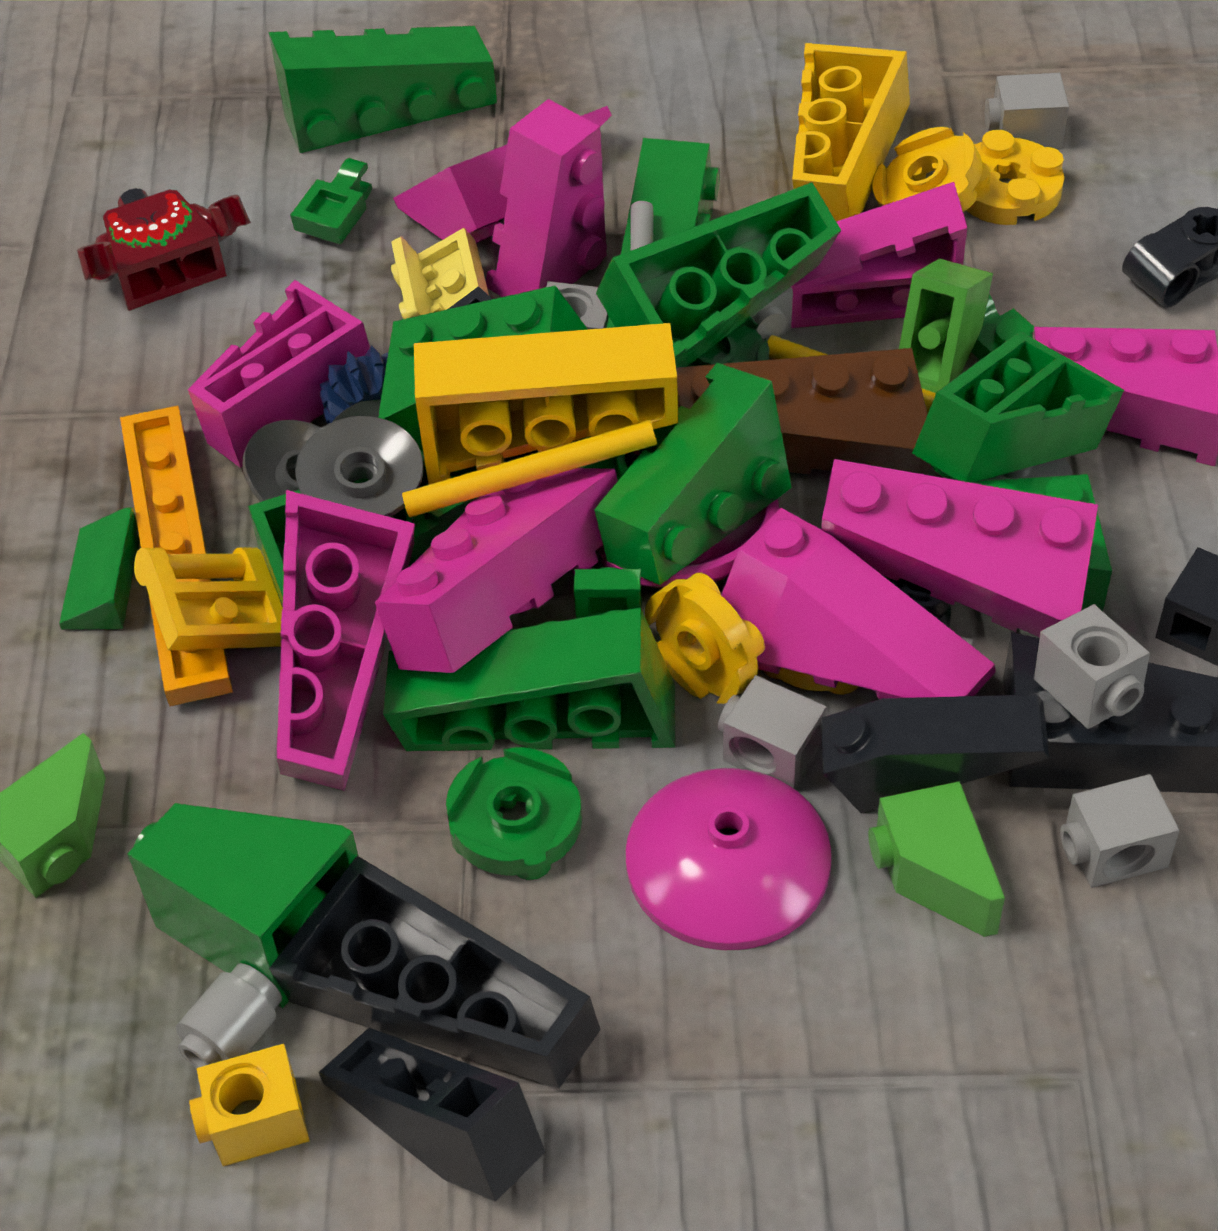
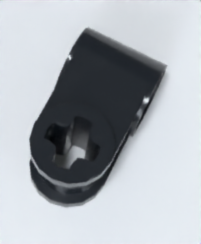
M1197 207L1189 210L1184 216L1159 231L1144 236L1126 255L1122 265V272L1163 307H1172L1178 304L1191 292L1218 278V209Z

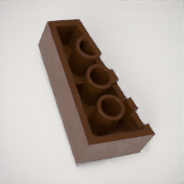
M912 348L723 364L772 381L789 472L810 475L811 469L832 471L834 459L928 475L931 464L912 454L928 415ZM714 365L676 368L678 408L683 406L690 409L709 387L710 384L705 376Z

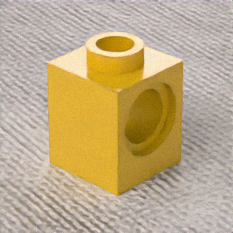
M284 1043L196 1068L202 1096L189 1100L194 1128L200 1144L213 1141L223 1167L310 1142L295 1075ZM248 1100L261 1101L249 1113L241 1115L231 1114L242 1102Z

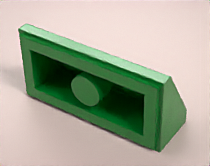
M132 507L120 509L79 529L59 621L61 630L123 629L134 574V561L140 543L136 515Z

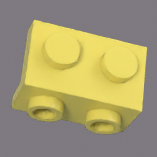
M465 228L418 254L402 236L391 241L396 262L391 265V271L402 291L403 301L399 303V309L403 319L447 310L478 286L489 295L476 241Z

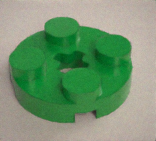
M526 747L503 749L504 757L493 758L483 763L482 756L469 762L454 778L446 798L447 816L453 848L477 868L493 874L517 875L525 880L543 877L549 872L554 862L560 860L568 853L576 842L581 830L583 819L582 806L578 789L572 782V774L564 763L554 756ZM517 801L526 803L527 816L518 820H506L503 818V814L498 811L501 806L512 809Z

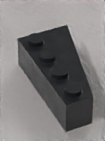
M1011 632L1003 676L1004 695L1038 694L1044 701L1049 759L1008 770L1009 787L1091 790L1151 774L1160 792L1218 793V677L1148 662L1144 694L1141 701L1128 713L1122 716H1112L1087 729L1034 680L1040 638Z
M358 855L269 968L291 1003L556 1088L562 1086L601 1030L589 995Z

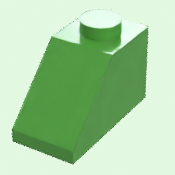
M940 258L913 273L899 349L912 348L921 388L937 393V391L961 375L983 326L993 273Z
M84 733L0 792V861L35 898L54 884H59L69 879L78 867L92 855L106 777L93 743Z
M960 781L880 798L877 826L869 828L868 831L869 845L876 867L878 869L887 867L895 892L983 937L998 934L1005 897Z

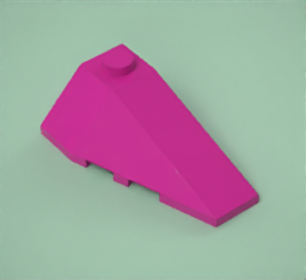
M608 106L582 115L583 118L600 127L612 116ZM507 145L450 166L393 198L397 208L442 240L462 228L469 232L476 243L492 237L494 225L505 219L508 201L507 197L500 194Z
M780 508L739 549L721 595L736 610L742 620L751 622L761 632L765 643V650L757 657L759 670L779 674L780 669L785 668L813 675L816 684L836 688L839 681L875 690L878 699L974 696L996 672L995 664L832 535L783 508Z

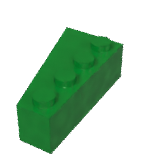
M641 608L613 610L600 615L565 621H549L541 625L509 630L454 673L401 670L398 668L393 651L391 650L388 653L383 715L406 751L491 750L495 739H509L516 744L527 746V748L548 750L553 749V739L592 738L593 749H619L620 738L652 737V748H676L675 683Z

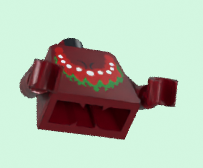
M134 188L127 190L120 196L118 207L106 211L103 215L106 232L99 235L94 244L79 248L77 253L85 281L93 278L98 282H108L117 274L126 307L130 311L226 277L219 242L232 235L237 227L247 225L251 221L239 195L225 197L206 208L196 203L189 204L177 190L169 189L148 196L144 190Z

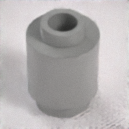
M237 964L231 973H220L176 1025L177 1034L182 1040L178 1045L179 1052L195 1068L248 1054L277 1017L274 1009L282 1001L279 990L265 975L246 964Z

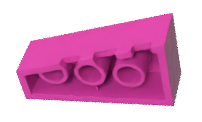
M834 459L822 516L821 530L832 535L881 575L895 581L902 578L930 590V596L954 605L955 602H958L991 616V622L1016 632L1017 628L1040 637L1042 630L1080 612L1082 609L1098 504Z
M576 468L484 495L470 502L466 506L465 512L445 532L436 536L432 540L431 546L410 567L401 571L397 575L396 581L375 601L398 668L401 670L454 673L513 628L510 615L521 613L531 608L538 609L554 596L551 584L572 569V573L575 574V569H590L598 563L595 551L603 545L594 509L618 482L615 469Z
M286 490L277 762L280 774L345 791L388 639L375 601L396 581L397 575L408 568L414 548L415 524Z

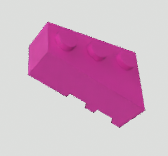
M547 99L513 125L509 131L500 194L507 197L508 201L504 225L501 223L494 225L492 241L500 245L496 271L493 269L488 271L486 276L487 289L501 297L545 288L548 281L573 284L589 270L595 269L607 256L600 126Z
M951 182L836 221L841 232L819 266L791 286L793 290L791 328L905 318L913 273L939 258L963 265L967 224L955 183Z
M296 280L285 289L287 300L273 315L263 312L253 322L256 332L241 348L231 344L188 389L207 444L240 468L243 467V455L249 440L263 426L281 420H298L311 423L322 415L324 407L320 397V384L329 380V365H345L348 351L354 356L360 357L365 356L370 348L362 321Z
M1034 327L1033 339L1124 389L1122 397L1106 428L1107 431L1141 439L1140 448L1159 452L1162 444L1197 453L1196 462L1215 467L1218 456V347L1215 330Z

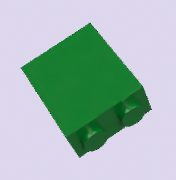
M175 803L158 822L149 824L141 831L134 843V847L127 855L156 928L224 972L231 973L237 964L240 963L255 968L265 975L279 990L282 1001L278 1006L283 1009L289 1000L269 968L357 857L358 851L353 832L342 825Z

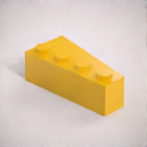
M805 43V67L802 70L801 80L802 99L801 103H799L798 111L799 131L796 134L792 176L793 189L812 182L835 221L862 213L873 189L872 183L875 171L882 161L883 163L885 162L908 110L910 95L907 51Z
M670 323L414 343L415 401L428 485L450 479V472L476 466L477 470L504 463V459L536 450L542 452L569 444L574 440L593 437L647 420L651 421L653 429L678 423L677 372Z

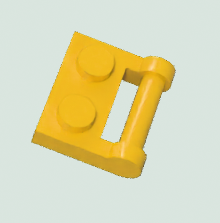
M257 547L236 548L232 554H167L163 548H140L137 551L134 561L135 577L141 586H146L168 651L281 647L283 607L260 549ZM214 578H233V580H234V581H200V582H177V581H176V579H214Z

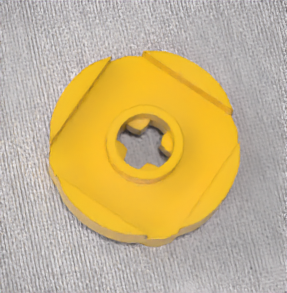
M934 127L915 133L900 142L894 148L898 156L890 162L887 168L882 161L873 177V193L880 206L954 182L962 211H965L976 201L977 192L974 188L980 181L983 164L979 152L968 135L963 133V136H956L951 128ZM935 171L931 176L926 178L927 173Z
M1004 130L986 132L982 137V142L974 144L981 156L983 168L980 181L974 188L977 192V198L974 204L966 210L968 213L989 223L1016 225L1018 216L1034 214V221L1048 216L1055 210L1061 200L1064 183L1062 169L1064 159L1059 150L1052 147H1044L1026 139L1014 138L1011 133ZM1004 178L1012 179L1008 183L1000 181V179Z
M695 573L688 579H676L648 600L645 608L646 621L649 626L656 621L657 631L661 637V640L657 642L658 648L672 678L681 687L700 699L708 693L720 696L716 702L717 704H726L731 696H738L746 690L754 676H757V657L765 650L764 639L754 624L741 619L730 603L721 596L718 586L708 575Z

